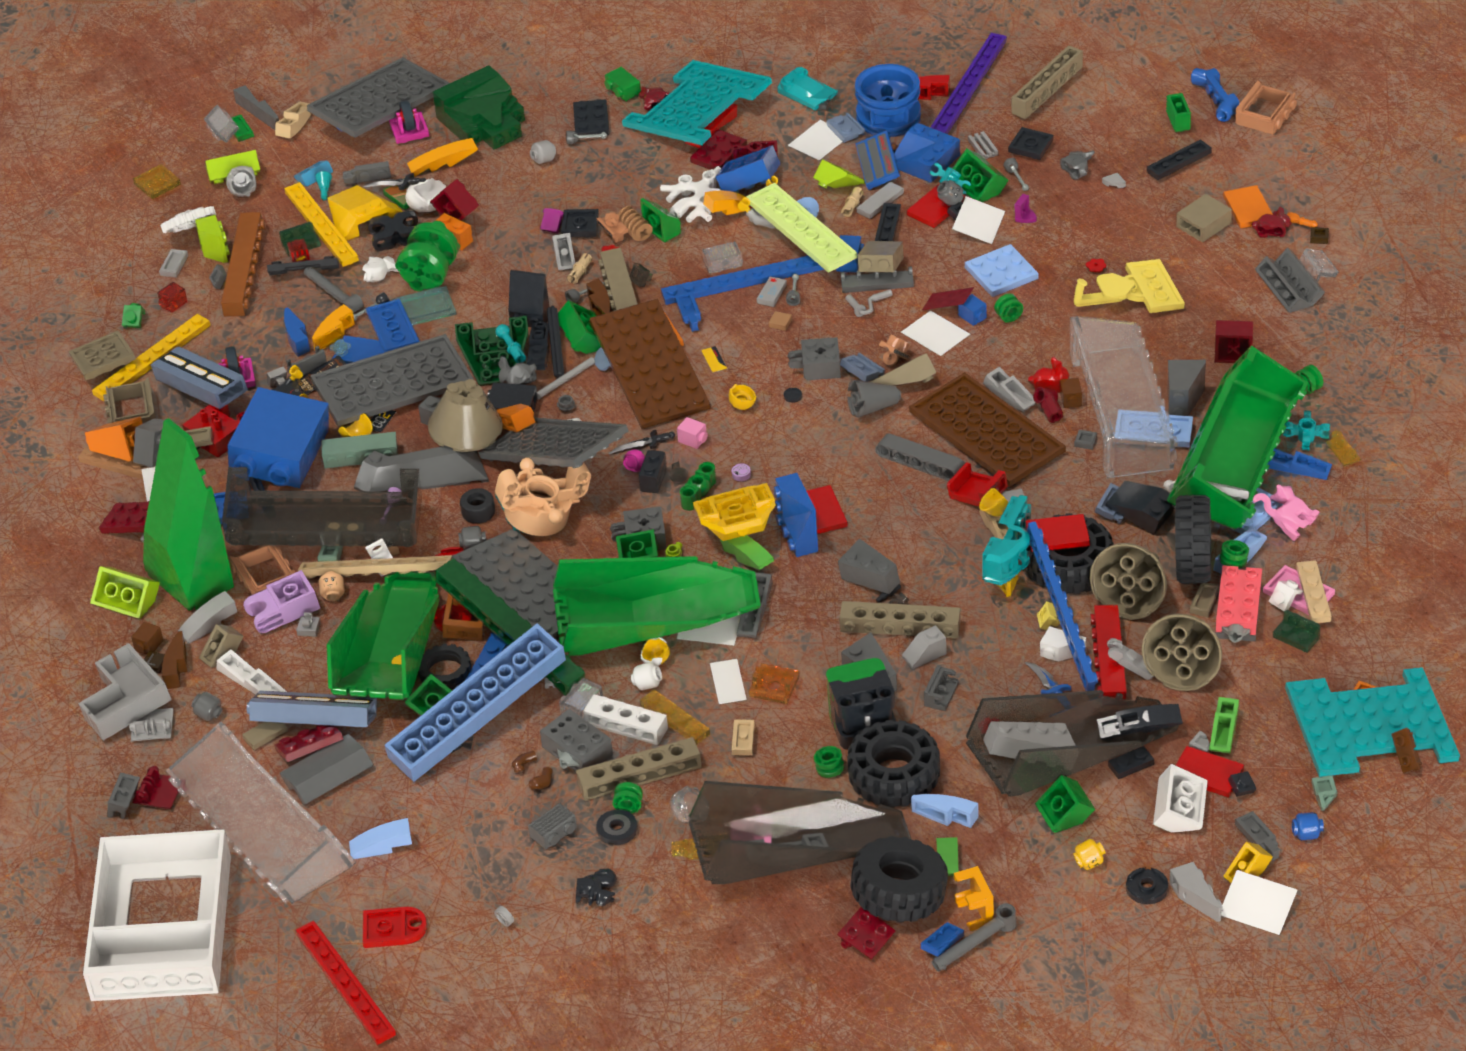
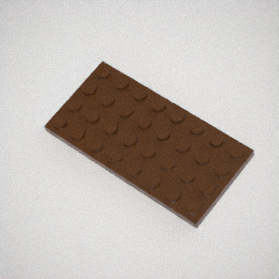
M658 298L590 318V324L641 429L711 409V404Z
M965 372L909 406L910 413L993 475L998 470L1005 471L1009 487L1066 452V446Z

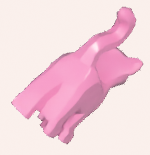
M1278 484L1276 486V493L1271 495L1270 499L1263 493L1254 495L1253 502L1263 501L1265 512L1273 518L1274 522L1293 541L1300 536L1297 529L1310 526L1320 513L1318 510L1309 509L1302 499L1295 496L1291 486H1281ZM1271 500L1284 505L1278 509H1273L1271 507Z

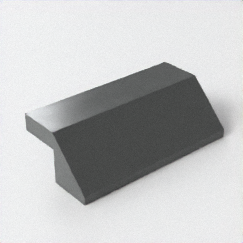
M1286 248L1276 261L1266 256L1255 268L1260 277L1290 313L1314 306L1325 293L1323 288L1289 248Z
M347 734L343 736V740L322 748L280 772V775L288 789L295 790L304 806L372 767L373 763L365 749L351 735Z

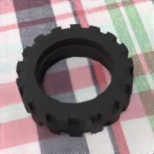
M442 644V646H433L431 650L427 649L419 667V676L422 683L432 674L449 689L454 690L466 680L472 667L467 651H464V648L456 647L455 644ZM444 660L456 661L460 664V668L449 675H435L429 671L435 663Z

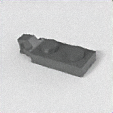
M388 161L355 166L351 171L343 172L344 184L391 178Z
M1254 811L1235 819V825L1251 843L1259 844L1273 856L1272 861L1280 857L1276 836Z

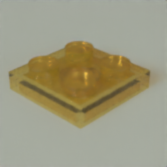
M162 164L133 178L134 184L151 199L159 197L181 185L180 179Z

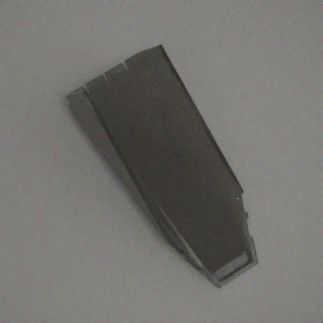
M1102 690L982 698L966 734V738L969 739L966 745L975 754L976 759L1001 794L1019 796L1052 783L1061 775L1067 777L1177 731L1179 725L1144 734L1141 731L1102 741L1097 719L1116 715V712L1127 709L1162 705L1161 702L1157 699L1138 696L1135 701L1122 699L1123 695L1117 693L1115 698L1103 696ZM991 721L1065 723L1075 746L1019 750L1014 759L989 754L983 739Z
M704 781L689 815L691 820L688 822L704 879L711 881L712 884L721 885L854 858L858 851L867 843H872L878 838L884 839L888 836H895L899 838L909 837L911 839L901 810L882 804L875 808L863 804V798L858 797L857 801L842 797L843 792L714 781ZM823 833L829 847L778 843L801 841L803 835ZM771 836V843L750 842L751 840H760Z

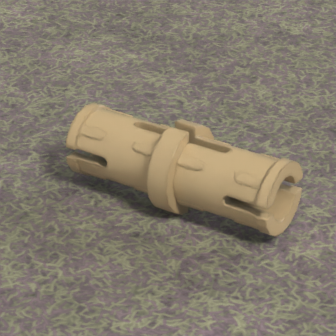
M855 187L851 195L846 198L845 205L841 210V213L844 212L843 215L845 217H850L855 207H858L859 200L864 194L860 187Z
M587 253L582 254L580 260L573 265V270L567 276L570 283L573 281V284H576L581 275L586 273L588 265L592 262L591 255L588 254L586 257Z

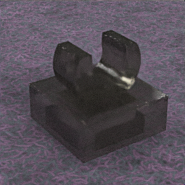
M634 263L629 277L637 286L645 287L646 282L651 281L653 274L640 263Z

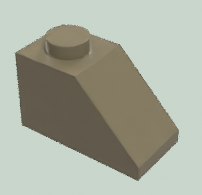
M216 624L199 659L211 668L216 667L217 660L229 650L236 653L244 636L233 627Z

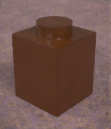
M1079 378L1060 379V395L1063 408L1082 406V390Z
M143 622L131 637L135 651L148 654L149 651L155 652L163 642L161 628L147 622Z

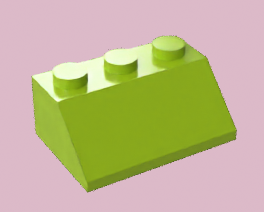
M256 150L205 161L210 183L214 182V185L224 183L231 169L238 166L252 167L255 176L260 172Z
M100 566L90 604L141 619L155 602L160 582L113 567Z

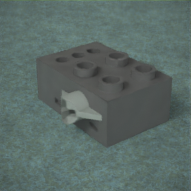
M571 709L565 711L540 730L542 747L559 759L560 767L563 769L569 766L576 771L603 763L613 755L611 738Z

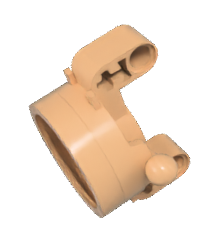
M524 458L520 462V469L522 471L519 472L518 476L511 469L504 470L499 474L495 494L504 508L507 520L516 529L535 536L556 534L566 526L571 505L579 503V498L587 493L591 473L583 462V465L578 468L568 467L565 478L555 479L543 475L541 469H534V462L530 458Z

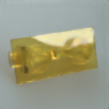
M1334 430L1331 433V440L1326 441V444L1340 462L1346 466L1361 461L1356 450L1342 436V432Z

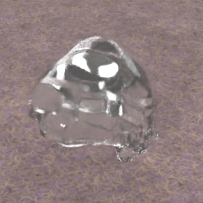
M683 787L671 797V811L683 823L688 824L698 820H705L708 814L709 802L697 787Z

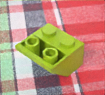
M216 215L196 219L195 223L204 257L227 263V255H230L228 246L225 245L227 239L221 221H217Z

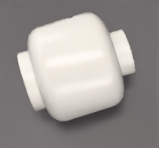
M651 662L637 665L631 675L633 685L642 691L657 687L662 680L661 669Z

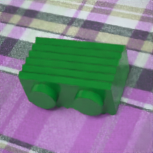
M622 66L605 74V87L608 90L611 89L618 98L621 97L624 101H627L630 98H635L641 92L640 81L632 76L630 72L628 73Z
M1183 93L1167 95L1166 112L1174 131L1190 130L1191 112Z

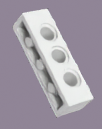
M595 694L583 711L584 719L596 728L659 745L668 730L667 715Z

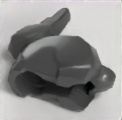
M1071 151L1068 156L1060 159L1061 168L1066 170L1072 179L1086 176L1088 172L1087 160L1091 159L1095 151Z
M505 357L500 358L498 362L501 369L499 373L500 383L527 385L537 379L535 373L537 366L535 364L516 363L510 368Z

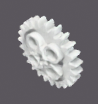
M214 206L199 207L177 214L174 218L165 221L160 226L163 233H176L184 229L189 230L196 227V219L216 215Z

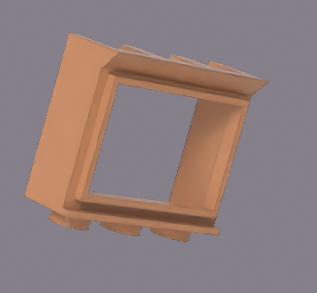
M1257 80L1237 106L1235 124L1273 135L1277 129L1281 128L1283 121L1288 119L1289 113L1295 109L1297 105L1295 92L1291 94L1262 85ZM1256 98L1280 104L1271 117L1249 111V107L1255 105Z
M270 541L271 544L237 557L229 556L233 573L237 572L239 581L244 582L247 594L251 592V596L267 589V585L296 573L294 569H290L287 558H283L280 547H276L273 541ZM274 558L283 571L284 576L257 586L247 568Z

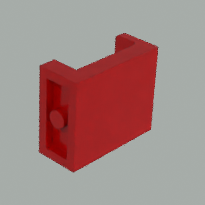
M968 462L947 483L950 499L978 507L982 498L990 489L995 488L1002 494L1008 487L1005 471L998 470L992 477L973 472L971 464Z

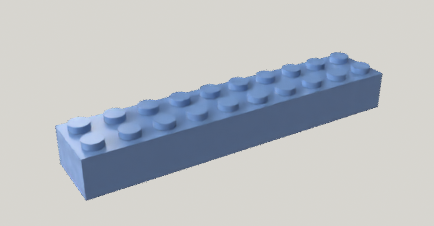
M537 623L387 742L385 749L388 758L415 782L566 660L564 647Z

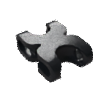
M405 211L395 214L393 219L385 215L370 219L368 221V229L374 235L372 237L373 248L377 251L393 249L397 243L407 246L409 235L418 223L417 214L414 211Z

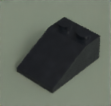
M511 270L509 318L527 316L528 327H531L532 323L539 321L547 323V308L550 306L546 275Z
M1124 481L1105 504L1106 507L1152 535L1159 530L1175 508L1174 505L1167 502L1170 494L1163 488Z

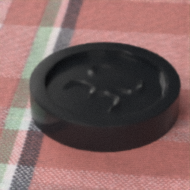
M788 388L784 391V399L787 402L795 403L802 398V392L798 388Z

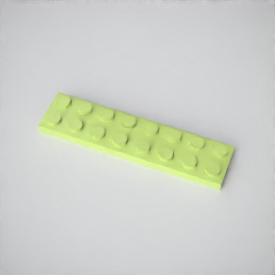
M776 183L746 196L750 200L751 207L828 273L857 258V252Z

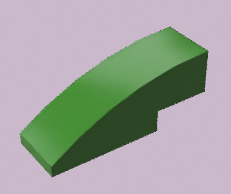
M748 535L726 541L720 539L724 551L735 555L739 563L761 570L774 561L773 556Z
M1218 698L1209 751L1230 753L1237 723L1239 699Z

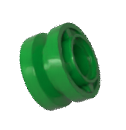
M1009 293L1001 296L996 301L994 310L1004 322L1010 323L1021 316L1023 305L1014 294Z
M1307 365L1295 373L1308 382L1305 389L1307 391L1306 394L1313 393L1324 384L1321 372L1314 365Z
M1238 540L1225 541L1222 544L1219 558L1221 564L1224 566H1237L1238 569L1245 567L1248 560L1249 547Z
M825 746L814 754L816 771L820 776L832 778L838 776L844 770L843 756L839 748Z
M630 782L618 784L614 790L613 807L628 811L631 814L638 812L642 804L643 790L637 784Z

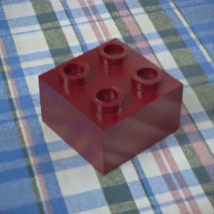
M458 179L449 184L430 201L440 215L445 213L461 221L480 206Z
M1216 320L1214 363H1235L1251 345L1253 346V321Z

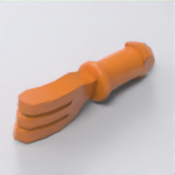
M1293 212L1286 214L1290 217L1292 223L1310 228L1318 226L1315 220H1309L1304 217L1300 218L1298 214Z

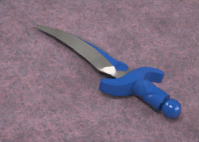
M1025 662L1037 674L1042 684L1049 688V690H1041V695L1046 697L1055 696L1064 707H1068L1070 702L1063 694V691H1071V686L1067 684L1058 685V682L1044 668L1030 662Z

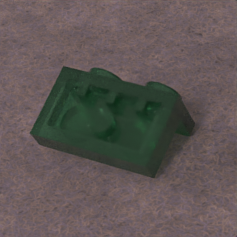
M311 221L279 232L281 245L288 257L291 256V253L295 255L297 251L301 253V250L304 252L306 249L311 250L321 246Z
M1285 610L1283 621L1273 631V638L1308 653L1320 639L1321 626L1297 613Z

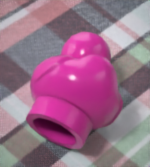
M640 450L628 451L623 459L624 467L633 472H640L645 455Z

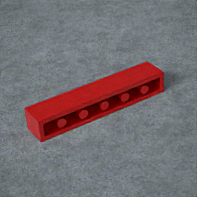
M1094 605V614H1090L1091 626H1095V628H1092V640H1096V642H1093V654H1097V657H1094V667L1099 670L1095 672L1098 683H1100V686H1097V698H1101L1102 706L1126 705L1124 666L1109 657V647L1107 646L1110 638L1121 641L1118 605Z

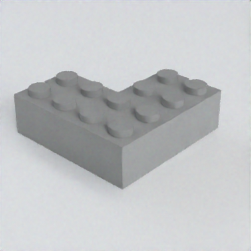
M129 643L114 651L120 667L118 670L111 654L95 662L99 675L107 687L78 703L85 720L103 741L129 726L133 721L139 720L172 700L166 684Z

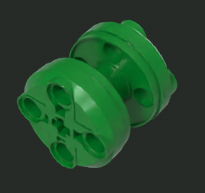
M443 222L420 223L412 229L407 246L399 254L395 267L400 276L415 291L438 288L444 282L448 273V266L455 260L460 244Z

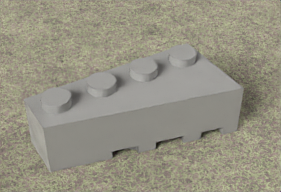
M991 721L983 739L989 754L1014 759L1016 756H1021L1030 762H1034L1035 759L1046 761V765L1054 766L1057 763L1062 764L1063 768L1071 769L1078 753V749L1065 723Z

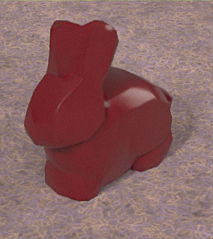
M642 86L639 97L644 98V110L650 111L670 93L665 92L661 87L647 88Z
M1279 207L1272 214L1262 215L1257 221H1254L1252 228L1257 230L1259 237L1262 238L1268 236L1284 237L1286 228L1292 222L1290 217L1284 214V209Z

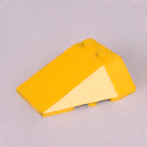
M358 185L327 198L334 226L346 241L360 236L359 224L382 214L393 219L395 214L403 212L396 204Z

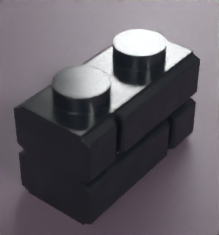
M647 451L639 473L640 491L659 493L667 468L665 452Z

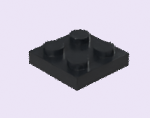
M1021 127L1008 146V152L1041 160L1053 142L1054 135Z
M599 209L564 210L561 234L570 233V237H597Z

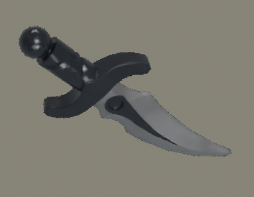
M414 173L406 175L404 179L381 180L363 187L400 185L398 186L399 190H404L410 185L425 182L426 179L414 178Z
M653 430L650 432V437L625 443L608 454L650 444V449H653L657 446L658 442L669 440V438L673 439L675 433L671 431L656 435L657 430Z

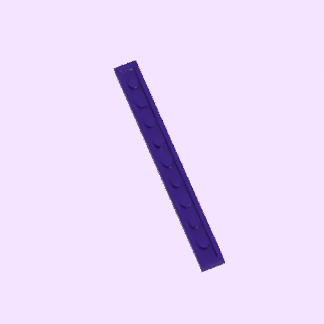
M990 33L930 128L946 134L949 133L1005 45L1007 36Z

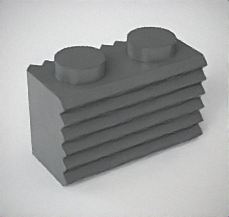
M558 803L528 825L529 836L545 849H548L551 845H556L561 838L573 833L577 828L575 814L561 803Z

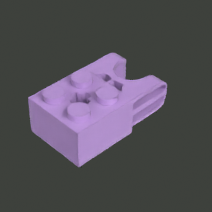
M302 570L267 585V589L246 598L243 605L249 615L255 616V628L261 633L269 632L284 624L295 621L304 616V612L312 613L320 609L315 591Z

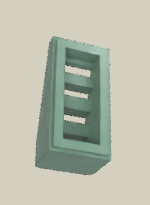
M325 538L317 557L318 562L340 561L344 538Z

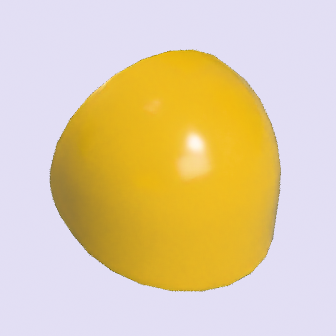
M363 413L358 421H355L346 429L340 427L338 432L342 437L371 434L373 428L370 419Z
M992 488L982 498L979 508L989 515L999 517L1003 515L1009 501L995 488Z

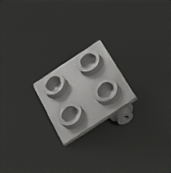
M174 708L156 709L139 720L130 723L129 728L132 731L131 741L171 738Z

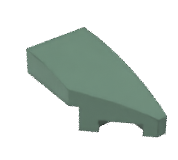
M1332 775L1312 778L1311 780L1321 811H1324L1337 796Z

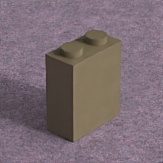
M1204 194L1177 213L1176 227L1197 240L1204 242L1232 223V209L1211 196Z
M868 241L858 254L859 272H894L904 259L903 242Z

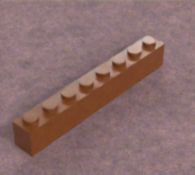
M261 212L240 213L221 301L224 317L245 316L246 309H249L248 298L252 295L251 286L254 285L253 274H256L258 252L261 251L260 241L263 240L262 230L265 229V220L262 219Z

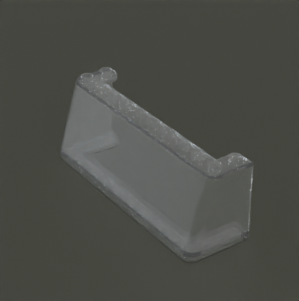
M1073 316L1070 317V358L1073 367L1080 366L1081 363L1103 436V468L1106 478L1173 470L1174 461H1177L1175 447L1178 446L1177 438L1173 436L1172 423L1169 424V413L1165 411L1164 398H1161L1160 386H1157V376L1153 374L1152 361L1149 362L1148 349L1145 350L1144 337L1141 338V326H1137L1136 322Z
M219 722L166 770L171 776L168 780L184 798L187 796L190 798L188 802L195 810L197 808L201 809L199 814L206 821L209 819L212 821L210 825L214 830H225L228 844L232 842L234 844L232 848L239 856L242 854L246 856L244 861L251 868L254 866L257 868L255 872L262 880L265 878L269 880L266 882L267 885L278 894L285 904L297 902L347 871L356 863L336 836L324 824L321 826L247 752L235 735L222 722Z

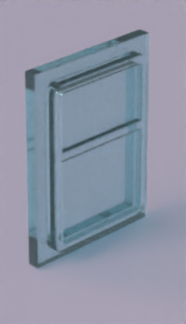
M446 286L391 299V301L401 300L412 325L457 315Z

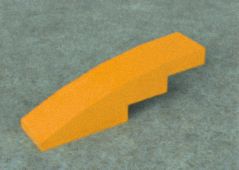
M473 138L460 140L426 152L409 161L407 165L411 173H414L416 177L428 168L431 172H434L446 163L449 167H452L476 152L478 148Z

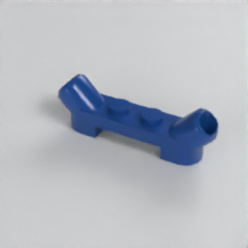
M1195 68L1191 74L1192 84L1205 87L1207 94L1212 97L1214 104L1218 106L1216 109L1217 119L1227 122L1232 115L1236 114V108L1240 104L1238 98L1234 93L1227 95L1220 85V73L1216 68L1209 70Z

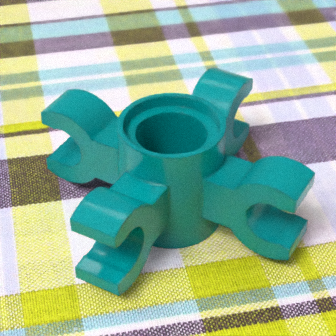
M934 163V166L938 168L937 173L929 171L931 176H939L941 178L940 184L943 181L953 180L961 187L963 184L971 185L969 181H961L959 179L961 176L959 172L950 167L943 170L939 163Z
M1304 410L1303 418L1299 420L1298 424L1292 422L1285 423L1286 429L1283 436L1291 437L1298 435L1299 441L1302 442V450H1310V442L1314 441L1315 436L1329 439L1330 424L1316 425V422L1311 418V411Z

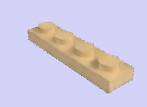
M1316 560L1297 562L1296 569L1311 624L1331 622L1332 616Z

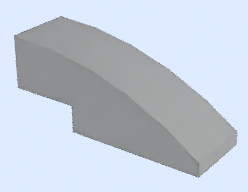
M1000 367L985 376L983 384L1010 406L1024 412L1036 404L1033 395L1014 375L1009 377Z
M224 591L194 612L178 630L183 631L184 640L187 644L212 632L216 624L221 625L222 620L237 613L235 601Z

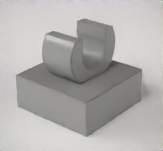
M284 366L267 373V383L270 388L274 386L279 387L287 379V371Z
M304 612V616H301L296 630L297 635L317 637L321 624L320 617H313L312 613Z

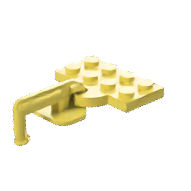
M1160 259L1126 263L1125 269L1128 275L1125 277L1114 273L1099 275L1096 282L1101 290L1100 293L1083 294L1087 282L1079 278L1074 295V304L1077 307L1114 303L1129 299L1136 302H1144L1149 313L1184 309L1185 305Z

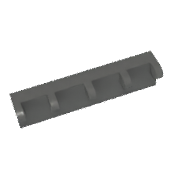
M908 266V271L897 272L895 270L894 272L861 274V272L857 271V275L848 276L841 272L842 293L914 287L912 266Z

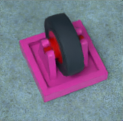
M408 100L399 102L400 112L396 113V118L389 120L396 143H406L407 141L429 137V131L422 112L417 113L416 109H411Z
M234 346L225 348L226 359H221L222 363L218 364L243 375L247 388L256 386L251 357L243 359V355L237 356Z

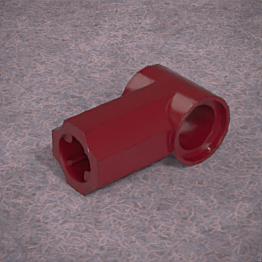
M1038 387L1033 394L1035 403L1041 405L1049 422L1060 421L1064 416L1058 403V393L1051 389Z

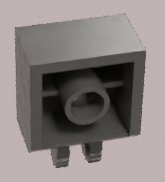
M838 337L801 340L802 350H792L788 353L789 367L803 368L804 378L807 380L841 378Z
M152 419L136 427L133 462L149 467L156 466L164 420Z
M661 507L623 511L624 522L611 524L610 531L612 532L611 539L613 542H616V536L654 529L658 550L667 549Z

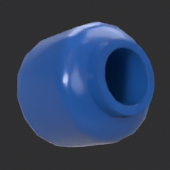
M1315 812L1298 813L1295 819H1292L1293 835L1297 836L1301 841L1317 839L1320 832L1324 831L1323 820L1319 819Z

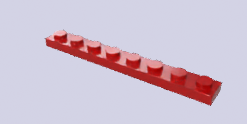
M313 920L296 929L297 937L374 1042L379 1045L396 1036L393 1026L316 922Z

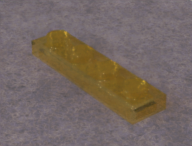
M655 689L640 699V706L647 710L667 715L668 726L686 739L693 737L696 745L710 735L708 727Z

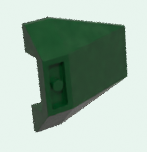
M527 316L509 318V335L514 342H518L521 345V350L524 352L528 337ZM473 322L455 324L456 342L478 385L485 386L500 383L499 373L501 369L498 363L500 358L505 357L510 368L516 362L513 356L507 352L508 345L504 339L496 335L497 327L474 329Z

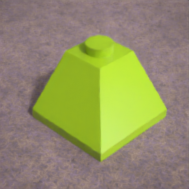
M823 159L813 177L819 181L818 185L826 189L828 186L840 188L865 183L864 179Z

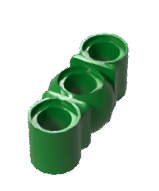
M712 462L701 463L698 470L695 471V475L691 476L685 486L680 489L681 507L684 510H694L693 502L701 500L709 492V489L716 484L715 465Z

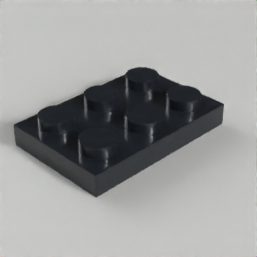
M607 99L573 102L575 132L578 135L601 134L602 132L609 135Z

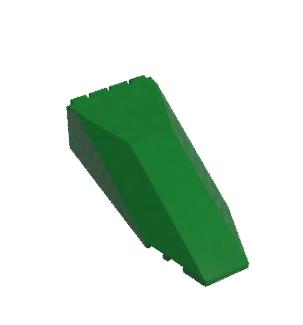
M168 418L163 422L144 528L143 564L150 578L160 582V586L191 611L194 607L198 610L215 596L232 589L234 582L213 489L211 486H205L202 476L206 474V471L203 468L199 470L195 458L199 457L194 441L187 432Z
M696 556L559 559L553 582L559 642L564 647V652H568V656L589 654L705 627L759 609L761 606L755 571L735 566L732 569L718 566L716 561H713L712 564L698 561Z
M410 571L406 574L392 572L385 577V583L382 585L380 583L373 584L374 590L368 592V590L362 591L326 644L328 689H331L333 695L347 696L350 694V696L367 697L369 695L370 698L386 699L389 697V699L404 700L410 697L439 604L434 572L419 573L418 571ZM401 655L402 664H392L393 658Z

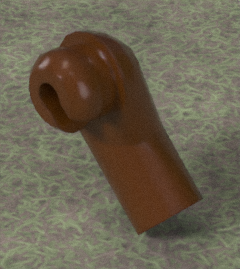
M535 751L520 754L511 763L515 773L524 771L523 764L537 760Z

